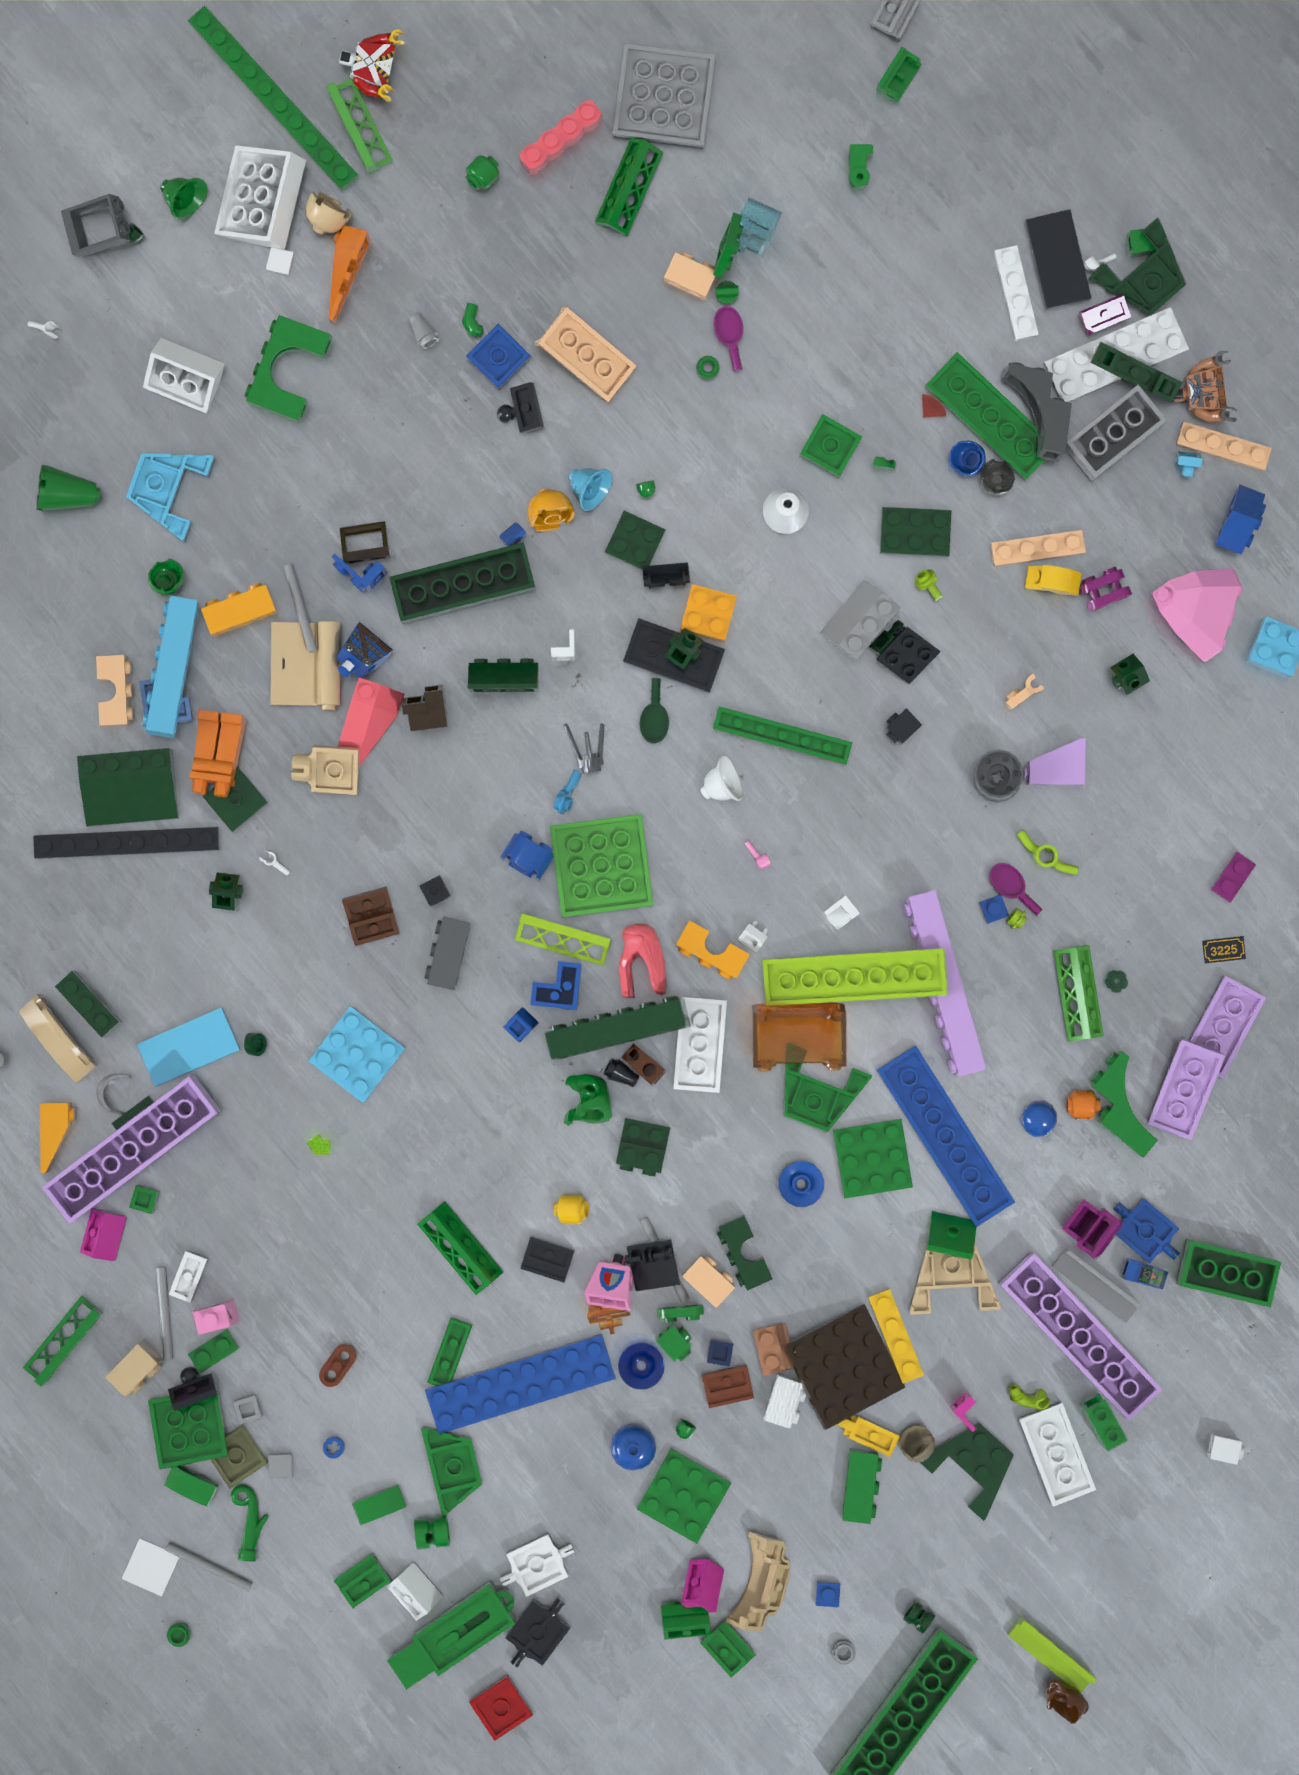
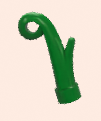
M238 1485L231 1492V1500L237 1506L248 1505L237 1560L256 1562L258 1538L268 1519V1515H264L258 1522L259 1513L256 1494L250 1487ZM239 1492H244L247 1498L241 1501L237 1498Z

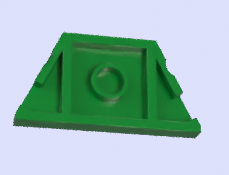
M422 1428V1436L441 1514L446 1516L483 1484L472 1438L447 1432L439 1434L438 1430Z

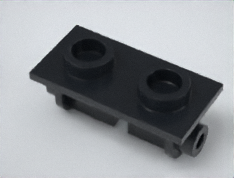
M688 562L642 566L644 587H649V589L664 587L665 584L670 586H686V583H690Z

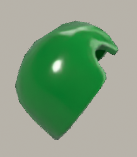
M170 558L164 562H156L148 573V583L153 591L161 595H170L177 592L182 586L184 571L180 563Z

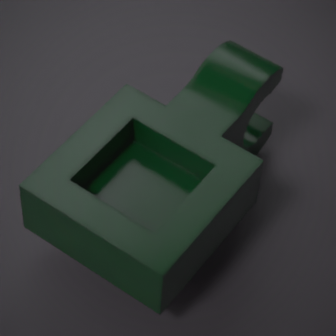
M897 620L888 632L884 630L869 646L873 652L880 655L896 639L895 629L898 626L903 627L904 623Z

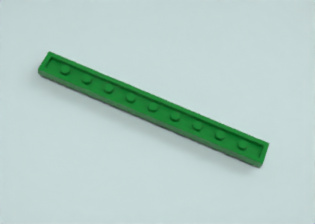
M205 5L188 20L197 33L341 191L359 177L356 171Z

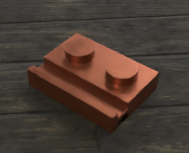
M747 1365L702 1374L709 1408L754 1399Z

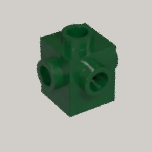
M684 627L679 635L675 633L669 641L668 645L671 647L665 658L684 670L691 660L694 662L697 660L702 652L699 647L704 640Z
M1134 653L1110 667L1113 677H1111L1113 685L1117 690L1121 688L1126 695L1150 682L1144 665Z
M216 873L215 881H211L209 886V895H212V908L235 911L237 899H242L243 885H239L240 875Z

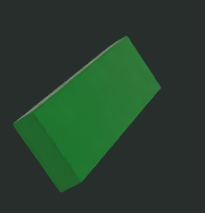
M454 1317L450 1318L427 1383L439 1386L453 1380L473 1324Z

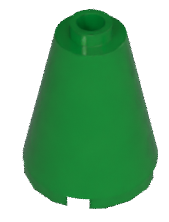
M48 465L41 466L36 510L46 511L94 506L95 501L99 502L100 488H96L95 482Z

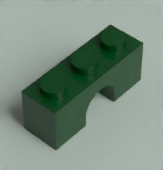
M71 971L55 986L101 1038L107 1037L122 1023L109 1006L105 1005L92 992L91 987L76 971Z
M743 1214L719 1225L721 1231H718L717 1235L721 1244H727L730 1250L726 1255L731 1266H737L739 1273L736 1274V1278L740 1287L745 1286L748 1291L773 1280L763 1257L756 1260H747L741 1254L742 1244L754 1237L745 1215Z

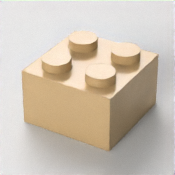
M143 1340L105 1378L124 1397L130 1393L134 1396L146 1384L143 1380L146 1377L150 1379L162 1368L159 1363L163 1358Z

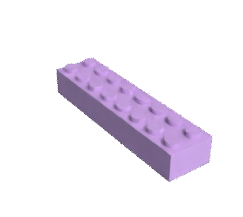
M936 890L907 897L903 907L906 917L910 916L913 925L909 926L913 939L917 938L919 945L915 949H946L949 995L929 996L931 1005L937 1008L938 1014L934 1016L937 1027L943 1029L944 1036L941 1037L944 1050H949L951 1059H947L950 1072L961 1077L985 1070V1062Z
M191 1074L42 1186V1189L67 1222L71 1224L220 1112L221 1109L196 1076Z
M1031 1252L998 1283L1128 1421L1163 1390L1035 1253Z

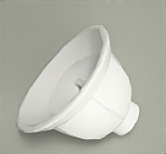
M723 755L719 758L717 766L706 775L704 786L700 788L701 793L707 800L713 798L719 801L730 799L741 801L743 791L740 779L731 760Z

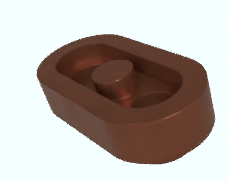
M339 1345L321 1368L319 1378L323 1385L327 1387L337 1386L354 1364L357 1355L351 1345ZM344 1351L349 1354V1359L347 1360L341 1358V1353ZM330 1370L336 1373V1377L333 1379L327 1375Z

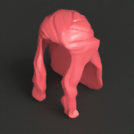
M632 924L625 927L622 932L625 942L624 952L619 962L622 995L625 998H635L632 963L639 954L648 966L653 990L656 994L664 995L666 993L665 961L659 944L660 941L654 928L647 924Z

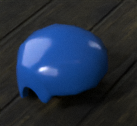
M969 440L960 441L955 444L949 454L952 469L964 476L977 475L984 469L987 460L984 449L978 443Z
M1033 1101L1025 1108L1022 1114V1126L1033 1137L1048 1135L1053 1131L1057 1123V1112L1053 1105L1046 1101Z

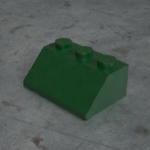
M507 658L497 659V663H488V659H474V663H469L468 667L469 692H539V664L534 662L532 658H522L520 663H511V659Z

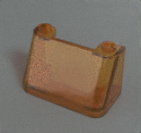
M841 1003L752 1005L753 1068H758V1071H771L772 1067L781 1063H822L824 1066H827L828 1070H841V1067H846L845 1005Z

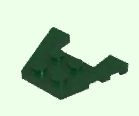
M1158 217L1141 231L1156 251L1129 275L1120 280L1105 263L1089 277L1091 281L1100 284L1108 291L1117 295H1124L1127 302L1149 315H1152L1187 284Z
M977 1423L974 1425L976 1429L973 1432L968 1428L952 1439L936 1446L930 1457L919 1463L933 1474L947 1457L955 1461L983 1487L968 1507L984 1521L987 1518L1014 1454L983 1425Z

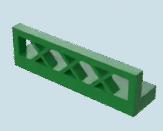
M630 138L595 219L596 223L601 226L611 227L619 233L628 236L662 157V150L646 140ZM648 150L654 153L651 162L647 164L645 156ZM642 171L644 179L638 185L636 177ZM633 192L635 200L629 206L627 198ZM624 213L626 221L623 227L617 224L620 215Z
M445 1201L417 1224L475 1295L489 1286L503 1273L501 1268ZM431 1220L436 1226V1231L432 1230L426 1222ZM443 1239L451 1244V1249L444 1245ZM458 1257L465 1261L466 1267L459 1263ZM473 1275L477 1276L483 1283L481 1286H478L474 1281Z
M83 1296L76 1301L23 1366V1369L35 1378V1383L42 1387L48 1382L101 1317L103 1312ZM81 1303L91 1310L85 1319H77V1308ZM73 1314L74 1320H68ZM66 1323H74L75 1332L70 1337H63L62 1327ZM59 1332V1338H54V1336ZM51 1341H60V1350L57 1354L48 1355L47 1345ZM44 1350L45 1356H39L41 1352ZM36 1359H45L46 1367L40 1374L30 1367Z

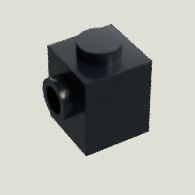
M906 708L900 715L895 712L886 721L889 724L885 728L888 731L886 736L892 743L896 744L898 742L902 745L922 724Z

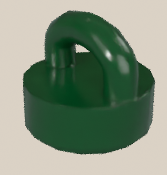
M248 1033L245 1036L244 1049L247 1054L260 1056L265 1052L267 1042L264 1035Z

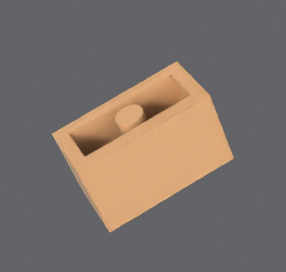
M675 252L664 276V282L706 301L716 279V276H713L714 266L707 262L700 264L693 261L694 257L685 252H681V254Z
M700 1255L682 1274V1277L717 1308L734 1290L735 1286L732 1284L734 1279L726 1271L721 1274L715 1268L718 1264L707 1255L704 1258Z

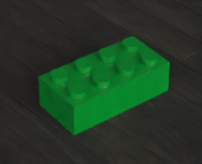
M1187 1239L1176 1284L1271 1308L1281 1262Z

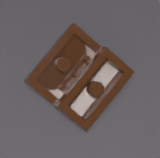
M387 886L342 898L355 946L399 934Z

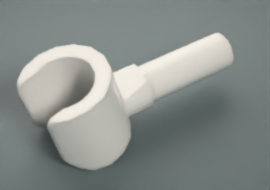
M1111 254L1099 261L1094 256H1091L1085 261L1084 267L1088 272L1093 273L1101 265L1116 259V254Z
M28 321V326L41 329L53 339L58 338L52 332L56 328L61 329V327L54 322L48 321L45 324Z
M264 850L269 853V859L266 861L259 857L262 863L276 867L286 876L290 873L288 869L276 860V855L273 852Z

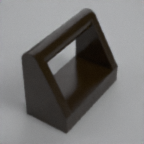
M385 521L340 528L342 556L346 564L391 558ZM382 531L383 547L348 552L346 536Z

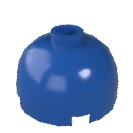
M627 1424L619 1428L613 1435L610 1446L611 1454L616 1464L623 1469L631 1471L641 1470L648 1466L654 1459L657 1449L655 1437L651 1431L639 1424Z

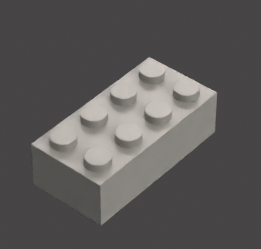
M1137 385L1069 439L1066 450L1088 478L1094 481L1164 425L1167 420L1141 387Z

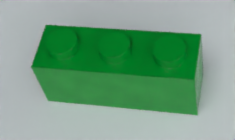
M858 1449L849 1450L842 1510L843 1521L871 1524V1518L876 1517L877 1505L873 1504L874 1495H878L879 1481H876V1473L881 1472L882 1458H878V1452Z

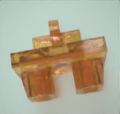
M590 1304L589 1313H587L590 1325L599 1323L600 1330L609 1329L610 1335L615 1334L614 1327L623 1325L622 1320L619 1318L630 1316V1311L603 1309L602 1306Z

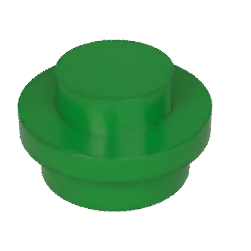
M182 1623L173 1624L167 1631V1639L171 1645L182 1647L190 1639V1630Z

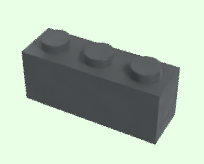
M444 916L442 921L438 920L435 934H439L437 943H432L430 956L433 957L432 966L427 965L424 979H428L427 984L456 990L471 923Z

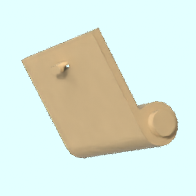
M322 621L310 623L317 651L313 653L308 652L299 622H271L270 705L322 706V710H335L336 706H340V673L338 667L341 663L337 660V656L341 651V622Z

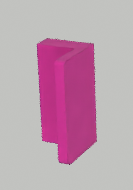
M91 1208L80 1253L96 1259L115 1261L126 1217Z
M965 1391L950 1408L973 1432L976 1428L964 1414L976 1401Z
M709 1559L690 1560L681 1604L686 1608L703 1607L710 1613H716L724 1569Z

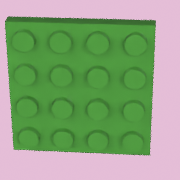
M642 814L550 826L562 917L653 906Z

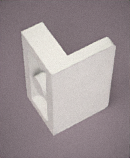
M569 629L570 647L551 648L552 661H575L574 629Z
M415 1563L410 1564L386 1586L416 1621L428 1614L443 1598V1595Z

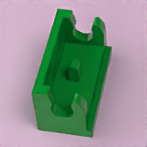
M901 47L878 83L876 91L898 104L922 65L920 63L921 59L907 51L904 47Z

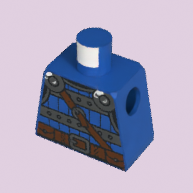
M359 622L337 656V660L342 663L338 667V671L344 677L354 673L357 677L363 678L383 665L393 649Z

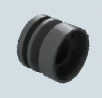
M994 750L986 753L976 764L973 776L975 789L987 801L998 803L1009 800L1015 796L1022 784L1024 775L1022 764L1009 751ZM999 772L1002 774L1001 778L1004 781L999 780L998 783H995L994 777L991 775H996Z

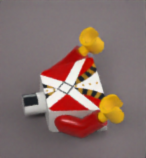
M396 29L392 33L377 34L358 42L355 53L341 51L339 64L351 66L350 78L353 79L354 84L365 95L382 97L387 102L392 100L386 95L389 91L395 92L388 85L396 46L392 44L396 43L400 46L405 44L403 40H398L399 35L405 34L403 31Z

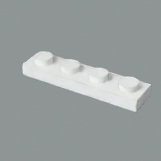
M1016 245L995 250V259L1015 341L1038 336L1018 247Z

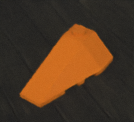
M344 225L342 231H338L334 237L333 243L336 245L329 308V321L332 324L336 323L371 242L368 231Z

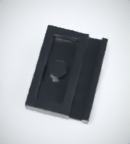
M531 1236L520 1269L564 1283L575 1250Z

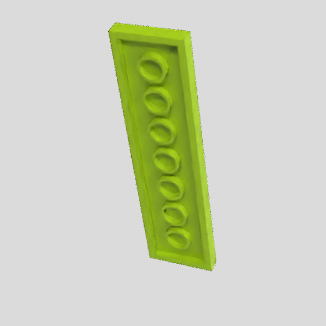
M945 948L762 960L766 1006L949 995Z

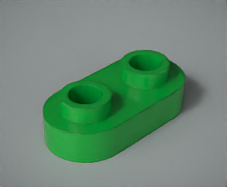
M698 1304L658 1308V1318L663 1319V1323L676 1322L677 1317H686L687 1321L699 1320L700 1315H704V1306Z

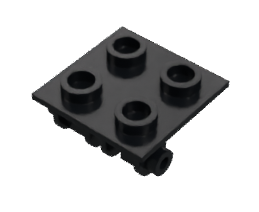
M898 626L894 632L896 639L876 660L910 684L941 651L908 626Z
M671 1239L627 1246L628 1255H625L626 1264L631 1265L636 1291L680 1285Z

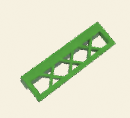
M353 79L335 85L334 82L327 85L328 93L367 172L370 173L392 162L393 160ZM351 86L354 92L352 101L342 99L339 91ZM353 107L363 110L364 116L361 122L352 119L350 114ZM366 118H367V120H368V122H369L370 125L365 124ZM363 127L373 130L372 142L362 139L361 132ZM376 138L380 145L375 144ZM373 147L383 150L386 158L374 163L371 157Z
M1085 945L1054 950L1068 1042L1104 1036L1090 946ZM1070 953L1071 963L1069 967L1063 963L1062 954ZM1069 976L1074 979L1075 986L1072 990L1067 987L1066 980ZM1072 999L1078 1004L1076 1013L1070 1007ZM1076 1021L1081 1025L1082 1035L1075 1036L1074 1025Z

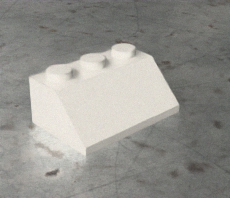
M160 338L151 351L143 388L207 413L220 384L225 364Z

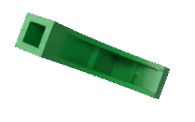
M1123 1051L1113 1052L1106 1061L1108 1066L1104 1071L1099 1070L1091 1079L1094 1082L1091 1087L1112 1104L1110 1107L1106 1105L1099 1113L1100 1120L1098 1123L1136 1154L1144 1158L1158 1139L1141 1125L1129 1105L1125 1089V1072L1129 1056Z

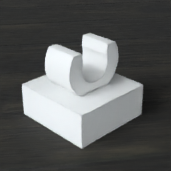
M757 921L748 924L737 939L755 953H757L768 937L766 936L767 928L762 932L755 928L758 923Z

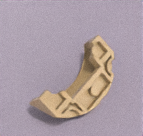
M37 994L19 1013L51 1057L75 1083H78L98 1065L91 1057L85 1054V1051L77 1045L53 1015V1011L47 1006L48 1003L41 994Z
M749 1532L748 1536L752 1547V1569L749 1582L741 1600L730 1615L726 1617L725 1622L742 1630L760 1632L765 1627L766 1619L770 1615L775 1616L785 1597L790 1576V1560L785 1557L786 1545L784 1541Z

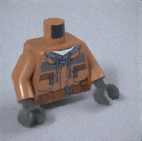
M1219 351L1216 356L1204 359L1188 371V376L1183 379L1184 387L1179 388L1173 402L1186 401L1187 411L1192 412L1194 416L1206 422L1224 420L1235 422L1237 418L1229 417V414L1232 411H1237V409L1227 407L1223 367L1219 366V364L1227 365L1231 363V360H1222L1223 354L1228 353V351Z

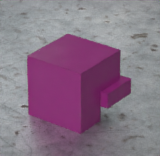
M1083 1200L1062 1230L1078 1241L1076 1244L1078 1248L1097 1260L1119 1232L1123 1222L1103 1208L1100 1212L1086 1200Z

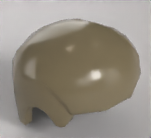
M913 1425L901 1434L898 1447L911 1462H922L928 1459L934 1452L935 1439L925 1426Z

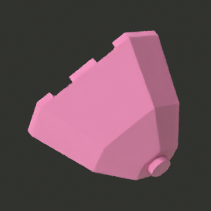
M1232 568L1201 570L1169 580L1152 592V596L1159 611L1174 632L1203 662H1207L1224 650L1226 644L1224 638L1228 627H1231L1236 612L1234 606L1237 596L1240 597L1243 587L1235 570Z

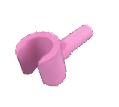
M750 841L745 843L760 869L771 866L767 854L759 856V853Z

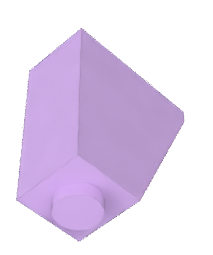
M1080 738L1028 761L1027 766L1023 768V779L1027 780V785H1085L1086 738Z

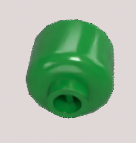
M479 155L466 167L467 175L465 178L473 188L485 190L499 177V170L497 168L499 164L491 156Z

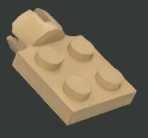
M313 745L312 753L295 754L292 758V780L308 782L311 785V792L358 794L359 748Z

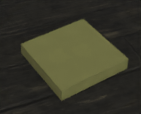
M244 1424L226 1435L229 1456L211 1460L229 1489L268 1464L267 1458Z

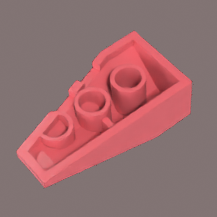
M362 678L358 679L338 747L359 748V767L398 716L405 695L394 689Z

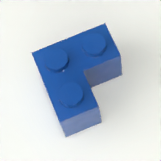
M1239 484L1231 500L1228 514L1219 530L1216 545L1238 554H1242L1245 546L1250 547L1254 538L1252 532L1254 529L1258 531L1263 520L1262 515L1266 508V504H1263L1265 494Z
M558 961L556 984L533 982L530 1005L577 1010L582 964Z

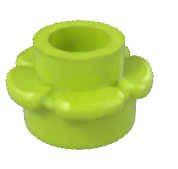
M1016 908L1010 914L1006 923L1011 926V929L1015 927L1020 929L1027 920L1024 916L1026 911Z

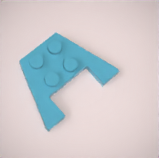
M141 453L126 497L180 540L185 541L191 521L170 514L172 503L184 470L188 469L208 477L215 457L212 455Z

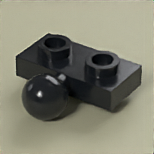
M529 382L510 388L514 407L510 405L500 406L497 410L498 419L503 423H509L516 416L520 433L544 428L534 383Z
M192 1367L182 1370L180 1380L183 1384L168 1389L174 1411L218 1395L212 1373L199 1378L198 1372Z

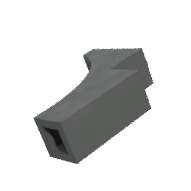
M1019 362L1009 363L1002 371L1001 380L1013 387L1022 396L1033 414L1038 434L1036 457L1059 462L1066 454L1072 403L1065 402L1062 398H1050L1052 372H1048L1040 367H1026Z

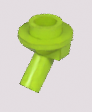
M922 570L917 574L915 585L921 591L927 588L935 601L943 597L935 585L938 579L933 570Z

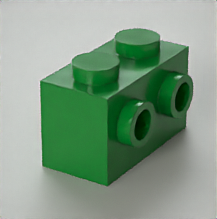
M672 1322L656 1336L657 1344L673 1362L678 1359L683 1361L691 1353L690 1348L692 1345L690 1340L692 1338L684 1327L679 1329Z

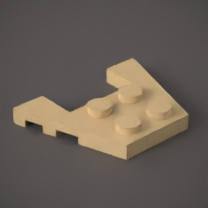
M976 1244L972 1260L928 1250L925 1251L910 1307V1315L931 1314L930 1289L978 1287L979 1311L1001 1310Z

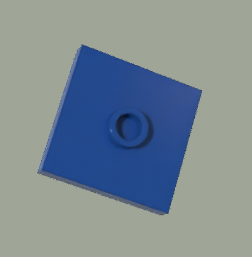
M499 324L466 355V358L498 389L531 357Z

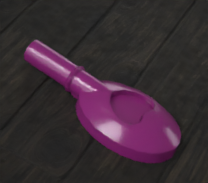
M724 306L718 309L714 316V331L718 340L723 345L729 347L733 371H741L742 364L737 344L743 337V322L741 316L734 308Z
M998 863L991 868L989 873L990 882L1000 895L1010 899L1018 898L1036 916L1043 910L1029 897V894L1024 892L1026 888L1025 880L1016 868L1006 863Z

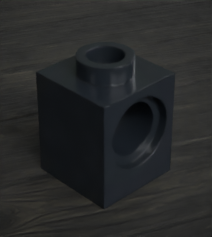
M440 875L419 885L430 907L452 897Z

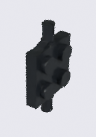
M557 1598L549 1609L532 1600L505 1637L518 1650L515 1657L510 1661L511 1664H515V1667L518 1668L525 1657L535 1660L542 1666L570 1630V1626L560 1620L557 1615L565 1605L563 1601Z

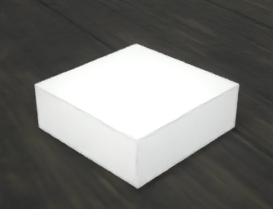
M271 247L266 271L289 276L294 252Z

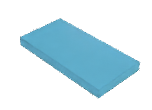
M223 1008L214 1010L137 1044L155 1087L240 1050Z

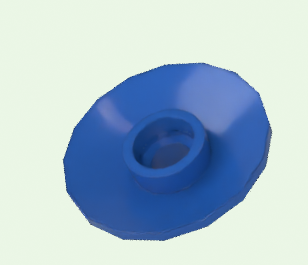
M797 1161L789 1164L782 1171L779 1177V1191L787 1203L796 1207H807L814 1204L821 1197L824 1191V1178L821 1171L815 1165L806 1161ZM800 1179L806 1183L803 1188L797 1187V1181Z

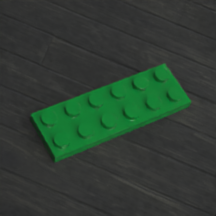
M958 352L925 385L932 394L1025 481L1045 461L1043 458L1036 457L1038 447L1036 425Z

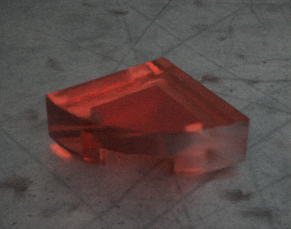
M922 394L923 418L946 417L945 408L936 398L931 395Z

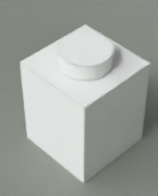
M1212 1433L1207 1456L1210 1459L1237 1465L1238 1460H1242L1244 1455L1242 1441Z

